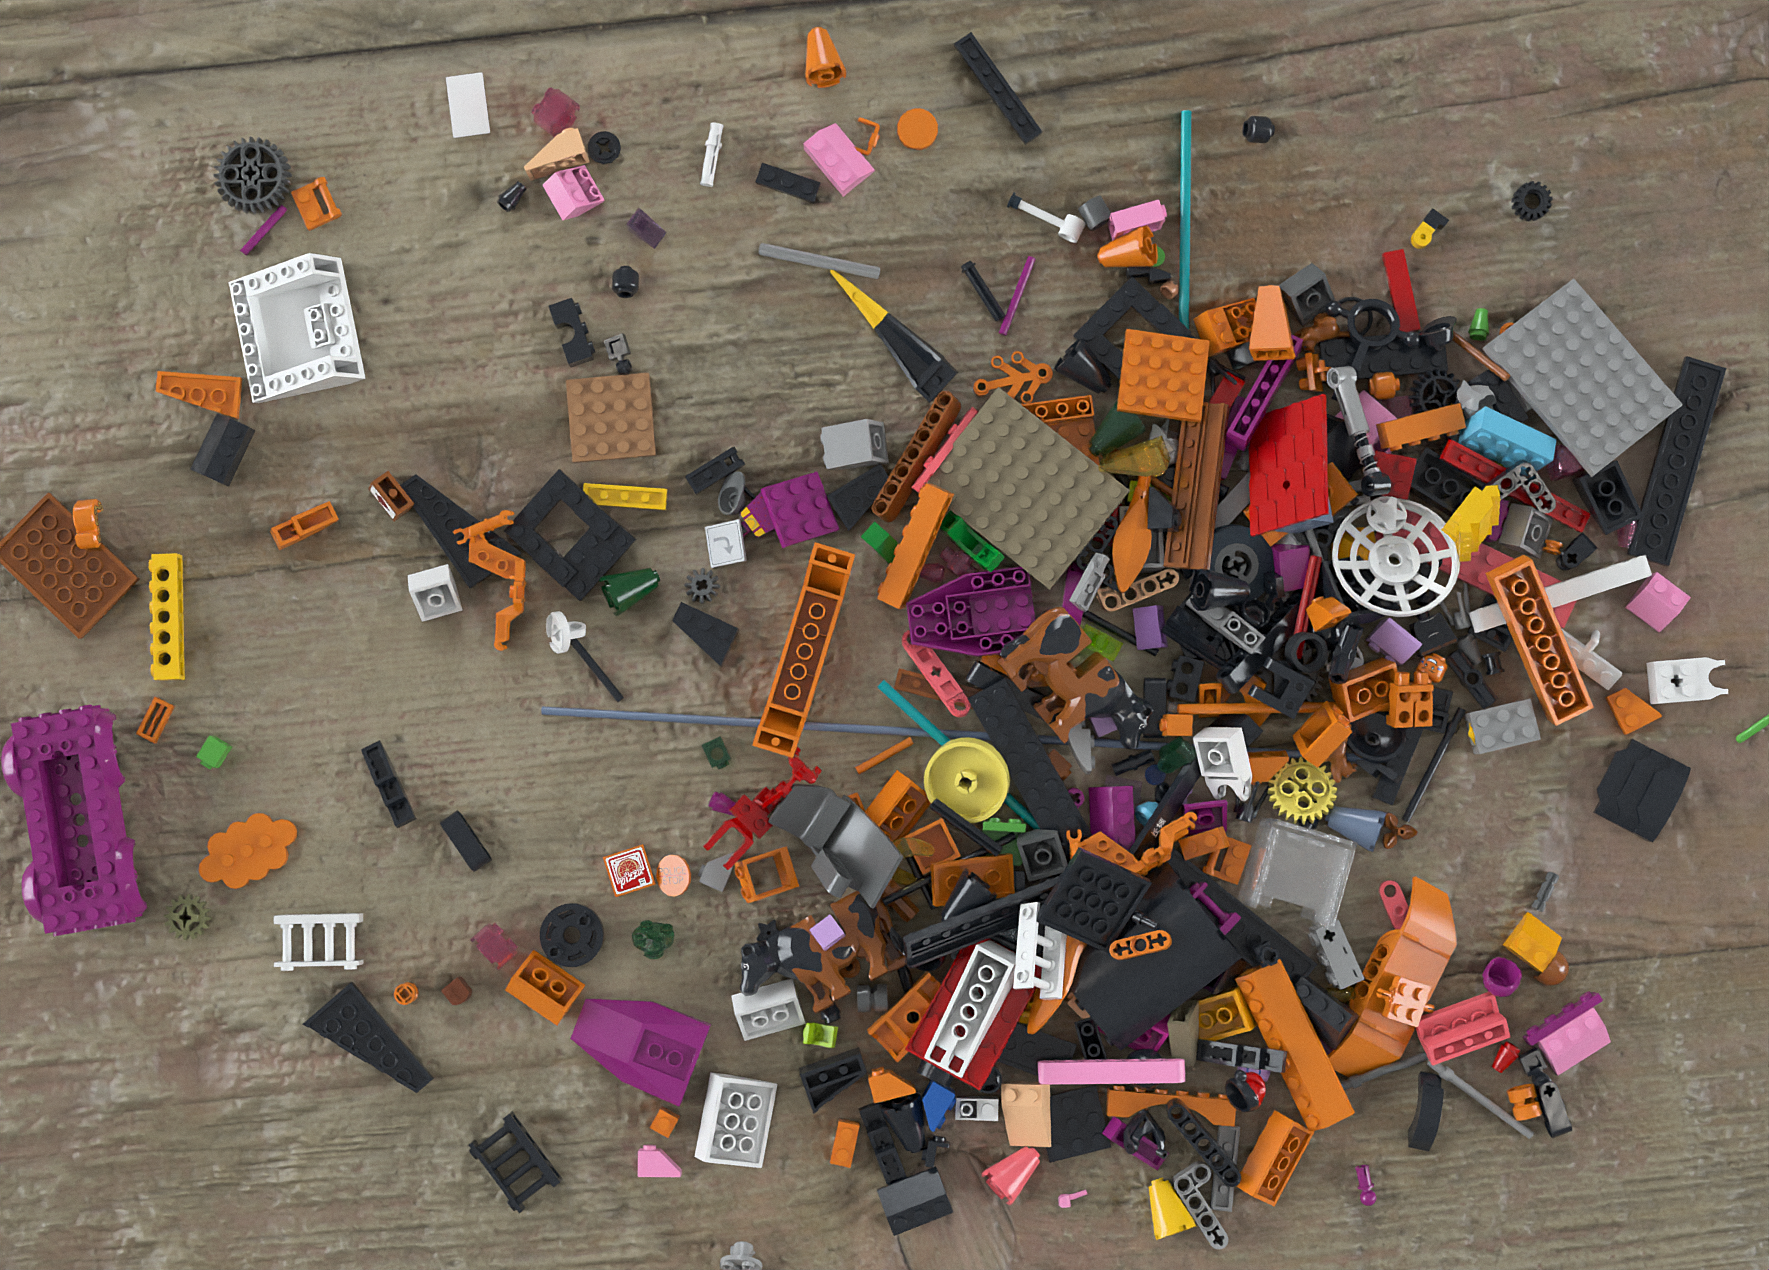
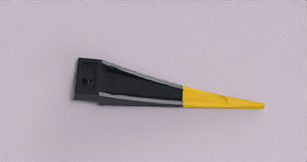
M830 270L831 274L889 349L913 387L931 403L959 372L941 353L837 271Z

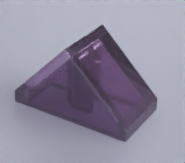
M640 208L636 210L626 224L632 234L654 249L667 233Z

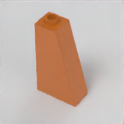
M1268 285L1259 286L1249 345L1254 361L1295 359L1285 301L1280 286Z

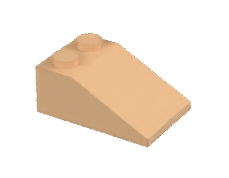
M578 128L564 129L561 134L554 137L524 166L531 181L590 162Z
M1025 1081L1002 1083L1001 1103L1010 1146L1051 1147L1050 1084Z

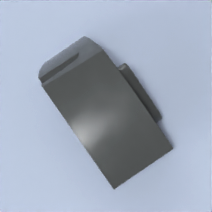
M792 784V790L781 800L768 822L797 836L805 845L812 849L816 858L811 867L830 894L841 898L848 887L859 891L869 906L874 909L903 859V855L876 823L848 796L843 795L841 798L832 789L818 785Z

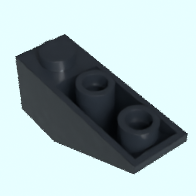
M1092 1017L1075 1021L1074 1024L1084 1060L1107 1059L1098 1026Z

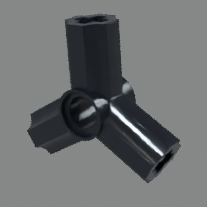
M1346 622L1339 641L1335 643L1333 650L1330 652L1329 658L1332 660L1328 678L1332 683L1339 685L1346 683L1348 680L1350 667L1357 653V645L1363 633V627L1357 623Z

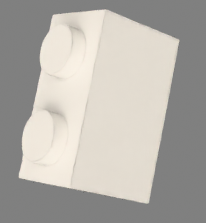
M448 564L408 575L409 592L422 622L462 611L456 583Z

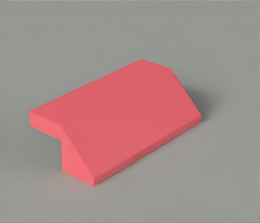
M1490 992L1436 1010L1433 1013L1422 1015L1419 1025L1416 1027L1418 1038L1432 1066L1510 1038L1507 1020L1499 1013L1496 997Z

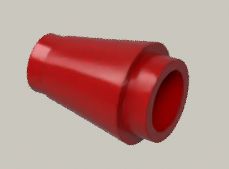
M1505 1041L1504 1044H1501L1491 1067L1503 1073L1519 1057L1518 1054L1521 1050L1509 1041Z

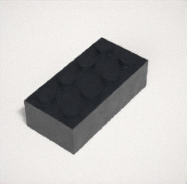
M1425 447L1416 457L1417 461L1409 492L1451 517L1473 488L1477 487L1480 489L1485 483L1439 459V454Z

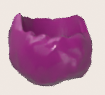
M1496 957L1485 967L1482 974L1483 984L1487 991L1494 996H1510L1520 985L1522 978L1521 970L1512 960H1508L1506 957Z

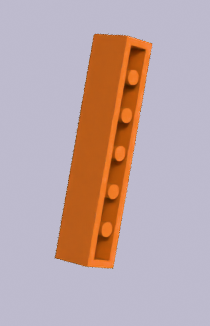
M926 483L920 489L918 495L920 499L918 504L911 510L910 516L912 518L909 525L907 524L903 529L902 536L904 537L901 544L899 543L894 550L895 558L886 569L887 576L878 588L877 592L879 595L877 599L898 609L906 608V603L909 601L954 493L930 483Z

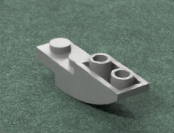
M1190 598L1186 602V605L1200 615L1203 621L1251 654L1266 638L1236 613L1230 612L1224 606L1206 611H1197L1193 608Z
M1084 720L1082 723L1071 728L1068 745L1079 767L1086 775H1090L1092 769H1095V756H1091V748H1094V735H1090V729L1081 728L1085 727Z

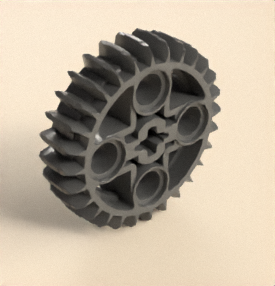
M251 136L249 137V142L241 138L242 144L233 141L235 147L232 148L227 145L226 147L229 151L227 153L221 151L224 158H217L221 165L214 166L219 173L213 174L218 179L214 184L220 187L217 192L223 195L222 199L226 202L228 201L229 206H235L237 211L243 208V212L247 214L249 209H251L253 214H256L257 208L264 213V207L266 206L272 210V203L279 206L277 199L285 200L282 192L289 193L285 185H291V182L286 178L292 177V174L287 171L291 169V166L286 163L288 158L283 156V151L281 149L277 150L278 147L275 144L271 145L267 139L263 143V140L258 137L255 143L254 138ZM256 151V156L253 159H249V154ZM263 152L270 155L276 163H264ZM241 155V164L231 165L235 158ZM278 171L275 178H269L271 172ZM236 172V177L233 180H228L229 174ZM275 186L274 189L267 196H265V187ZM230 187H241L242 199L237 197ZM257 192V197L249 200L250 194Z

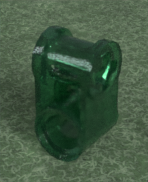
M1176 737L1173 741L1160 748L1158 769L1163 773H1172L1181 766L1190 763L1197 755L1195 747L1183 737Z

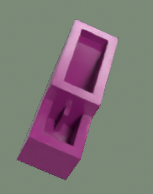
M1113 1116L1102 1134L1124 1148V1132L1127 1124ZM1143 1136L1140 1140L1138 1151L1132 1154L1157 1171L1165 1160L1156 1155L1157 1144L1146 1136Z

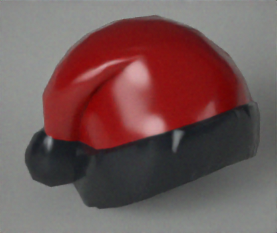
M1238 1070L1235 1072L1234 1078L1226 1081L1225 1091L1229 1102L1236 1110L1252 1112L1261 1106L1266 1094V1086L1259 1074L1255 1072L1245 1073L1242 1070Z

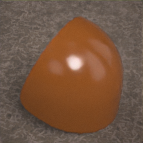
M1557 950L1555 957L1544 972L1533 978L1548 986L1560 984L1566 979L1569 972L1567 959Z

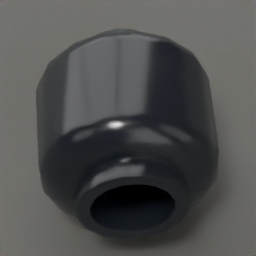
M1250 116L1243 124L1242 133L1248 142L1263 144L1273 137L1275 126L1267 116Z
M621 266L619 269H616L612 275L613 292L620 298L633 297L639 290L638 272L630 266Z

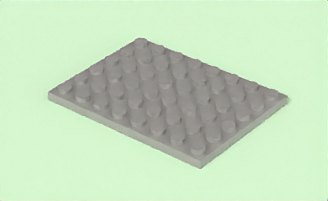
M1574 278L1483 348L1484 352L1493 362L1510 374L1508 380L1591 477L1683 405Z

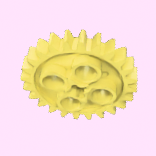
M1302 757L1299 758L1297 763L1294 758H1291L1290 765L1286 763L1272 777L1273 780H1269L1268 785L1271 788H1268V794H1272L1269 802H1275L1273 809L1280 808L1279 816L1285 813L1287 814L1286 820L1293 817V821L1296 824L1298 819H1301L1302 824L1305 825L1306 819L1314 823L1315 817L1321 820L1322 813L1328 815V808L1332 809L1334 806L1331 801L1336 800L1337 796L1334 793L1337 792V788L1332 787L1335 784V780H1329L1332 773H1325L1326 766L1317 768L1308 761L1303 762ZM1299 773L1304 774L1306 779H1299L1296 775ZM1318 787L1322 790V793H1315L1312 788ZM1290 788L1292 793L1286 794L1282 789ZM1301 801L1306 802L1308 807L1302 808L1298 803Z

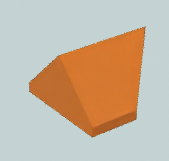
M1221 683L1199 684L1197 704L1226 703L1231 694L1225 690ZM1198 714L1199 718L1219 717L1220 714Z

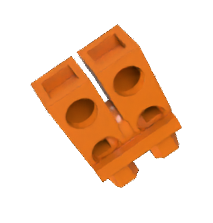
M1414 671V682H1409L1410 673L1396 672L1394 682L1389 683V689H1391L1389 693L1390 709L1389 715H1386V724L1394 728L1432 726V691L1434 685L1429 683L1428 672Z

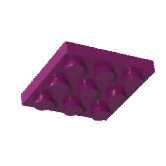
M818 471L761 489L782 549L839 530Z

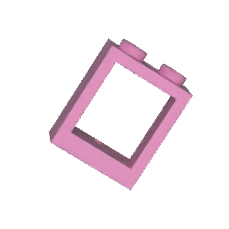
M1159 200L1111 213L1107 224L1112 241L1135 228L1145 225L1152 232L1160 230L1165 222L1167 213L1165 206L1161 205Z

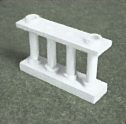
M1040 903L1020 904L1013 989H1027L1035 986L1040 988V999H1062L1067 935L1048 926H1045V937L1038 935L1039 922L1036 920L1040 910ZM1037 944L1044 946L1043 958L1036 956ZM1035 965L1042 967L1041 979L1034 977Z
M363 913L275 915L274 924H280V928H283V961L275 962L274 967H281V971L294 970L295 966H344V969H357V965L363 964V960H355V927L357 923L363 922ZM315 923H323V927H325V960L313 961L312 927H315ZM336 923H344V927H346V960H334V927H336ZM293 924H302V928H304V961H291V928H294Z

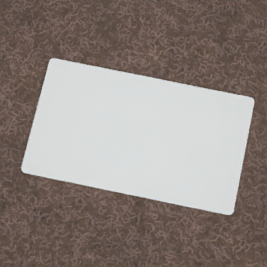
M483 73L446 77L453 137L490 133Z

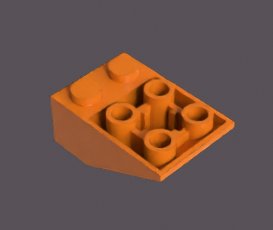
M1254 298L1207 310L1193 319L1200 339L1209 340L1208 357L1225 353L1245 342H1250L1256 307Z

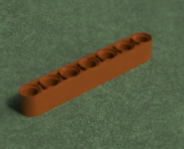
M942 391L938 394L875 499L872 511L884 522L889 523L896 519L913 491L912 485L925 469L923 464L929 456L933 457L960 412L961 402L951 392Z

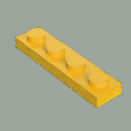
M584 483L583 491L598 506L666 510L667 489Z

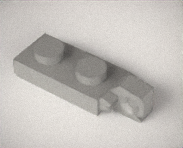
M1095 553L1069 600L1081 611L1086 612L1106 576L1103 573L1109 558L1104 554Z

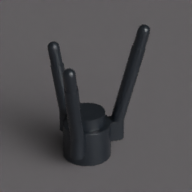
M1259 781L1255 783L1248 804L1242 803L1240 806V798L1236 795L1233 811L1237 813L1235 818L1252 823L1253 818L1256 819L1257 813L1268 795V788H1271V786L1268 785L1255 808L1252 805L1258 791Z

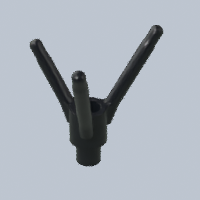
M1212 356L1208 357L1207 368L1209 369L1212 396L1216 391L1215 377L1220 373L1234 385L1237 384V381L1227 371L1245 380V376L1225 367L1217 359H1213Z

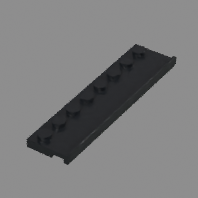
M1060 876L1048 879L1038 885L1030 886L1020 892L1009 894L1002 899L989 902L984 906L971 909L958 916L950 917L940 923L932 924L917 932L909 933L903 937L907 967L909 969L1018 927L1020 904L1038 902L1041 908Z

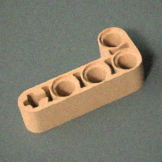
M1166 569L1134 582L1130 586V590H1133L1135 593L1134 600L1126 599L1125 593H1119L1109 586L1105 589L1099 587L1096 596L1101 608L1105 612H1115L1173 588L1179 581V575L1173 569ZM1166 574L1169 577H1173L1171 584L1169 582H1165L1159 585L1158 581L1163 580L1166 577ZM1110 578V579L1108 580V583H1109V584H1112V580H1113V579ZM1149 581L1154 584L1153 592H1147L1144 589L1145 582ZM1107 597L1115 599L1116 606L1114 608L1106 606L1105 600Z

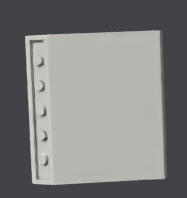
M308 253L229 282L253 403H262L338 387L366 379L341 258Z

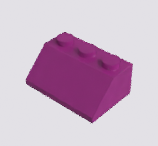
M1133 786L1088 787L1090 831L1092 835L1102 832L1124 849L1130 850L1135 842Z

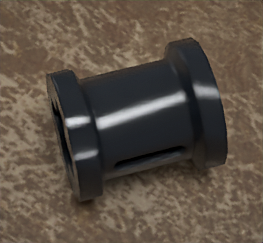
M1501 651L1482 655L1487 667L1486 675L1505 672L1499 657Z

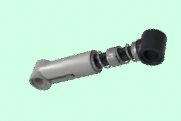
M1351 366L1330 368L1327 373V383L1335 390L1349 437L1355 439L1356 443L1354 446L1358 447L1356 451L1358 458L1361 460L1360 463L1364 465V477L1361 481L1362 492L1368 497L1388 494L1391 489V480L1387 474L1382 473L1379 467L1376 466L1377 461L1375 462L1374 460L1375 452L1372 444L1368 442L1367 437L1369 435L1367 436L1366 434L1370 432L1355 386L1356 372Z

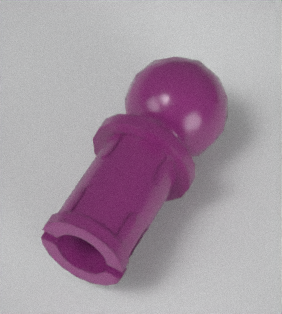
M1369 1165L1356 1166L1355 1170L1359 1183L1357 1188L1362 1190L1360 1201L1365 1206H1372L1375 1204L1377 1196L1371 1190L1374 1187V1183L1371 1182Z

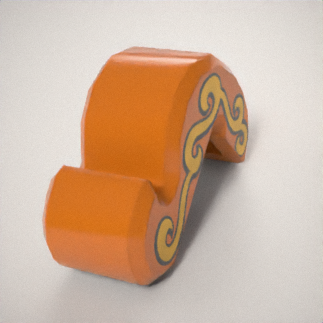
M97 499L78 500L73 507V521L77 532L75 541L80 549L98 548L101 544L98 513L103 511V507Z

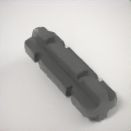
M1553 872L1547 873L1546 881L1542 883L1536 896L1537 900H1534L1532 908L1539 912L1544 911L1546 907L1545 902H1548L1555 888L1553 885L1557 884L1559 876Z

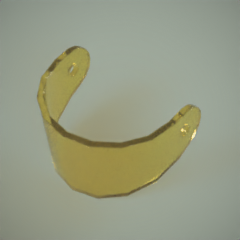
M900 838L892 842L903 855V859L914 855L929 857L935 852L931 844L915 838ZM897 867L892 876L896 883L905 886L916 881L913 874Z

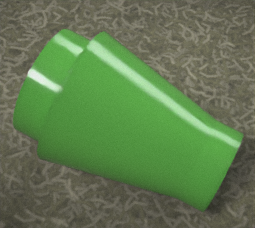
M1476 309L1468 331L1470 338L1473 340L1484 341L1489 335L1487 309Z

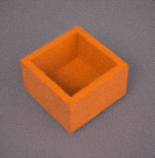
M943 818L904 836L923 875L931 871L930 863L952 861L961 856Z

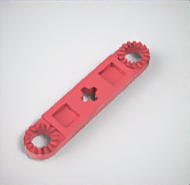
M971 407L958 425L954 423L947 432L949 437L934 457L929 456L923 464L925 469L911 488L918 493L920 492L923 485H926L925 483L928 482L952 450L953 443L979 411Z
M907 630L902 637V646L951 714L956 717L966 716L970 711L971 704L963 690L932 648L907 643V638L910 637V630ZM933 669L935 671H940L939 677L937 675H931ZM962 702L966 708L963 711L955 709L954 704Z
M1387 880L1381 883L1379 895L1394 930L1401 929L1407 917L1409 907L1399 884L1395 881ZM1387 885H1392L1395 888V894L1391 897H1387L1384 893Z

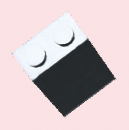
M1327 414L1328 464L1333 462L1348 481L1351 479L1352 474L1364 467V465L1360 463L1361 460L1356 452L1358 447L1354 446L1356 441L1349 437L1344 419Z

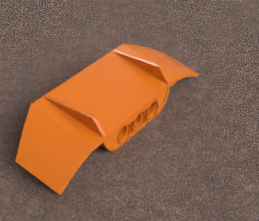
M1416 876L1412 879L1410 906L1401 929L1388 931L1379 938L1362 972L1364 980L1357 982L1350 996V1009L1357 1013L1359 1017L1336 1050H1333L1328 1055L1333 1069L1347 1077L1355 1074L1359 1076L1400 1059L1416 1028L1415 1026L1382 1016L1385 1008V999L1377 997L1376 993L1383 994L1377 990L1381 988L1388 991L1396 975L1430 986L1431 988L1426 1003H1428L1457 945L1455 924L1448 894Z

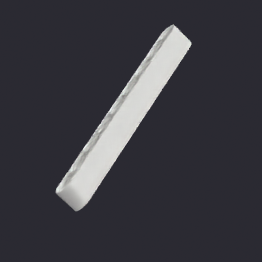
M1646 555L1544 587L1552 608L1649 577L1652 573ZM1498 603L1469 612L1475 633L1506 624Z

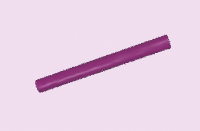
M1028 256L999 330L1001 335L1006 336L1035 263L1036 259L1034 257Z

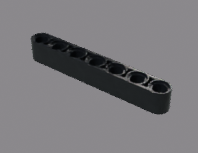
M1318 585L1316 587L1314 599L1322 597ZM1303 588L1296 589L1283 603V608H1278L1270 617L1269 623L1257 630L1266 638L1252 654L1240 648L1218 671L1216 677L1229 694L1239 691L1263 666L1267 657H1271L1294 633Z

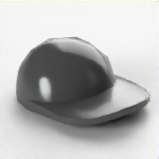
M738 471L729 474L723 482L718 497V506L721 513L725 515H736L745 506V476L742 472Z

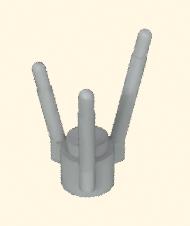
M1467 583L1463 584L1465 609L1461 592H1457L1460 611L1453 613L1454 617L1451 616L1443 601L1439 604L1447 616L1450 626L1455 625L1456 630L1472 626L1469 616L1470 604Z

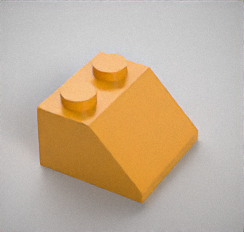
M1527 912L1503 946L1534 970L1543 973L1555 957L1562 937L1531 913Z

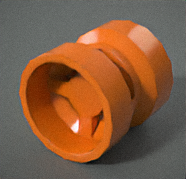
M405 982L397 986L394 991L395 1000L402 1005L414 1002L419 995L417 986L411 982Z

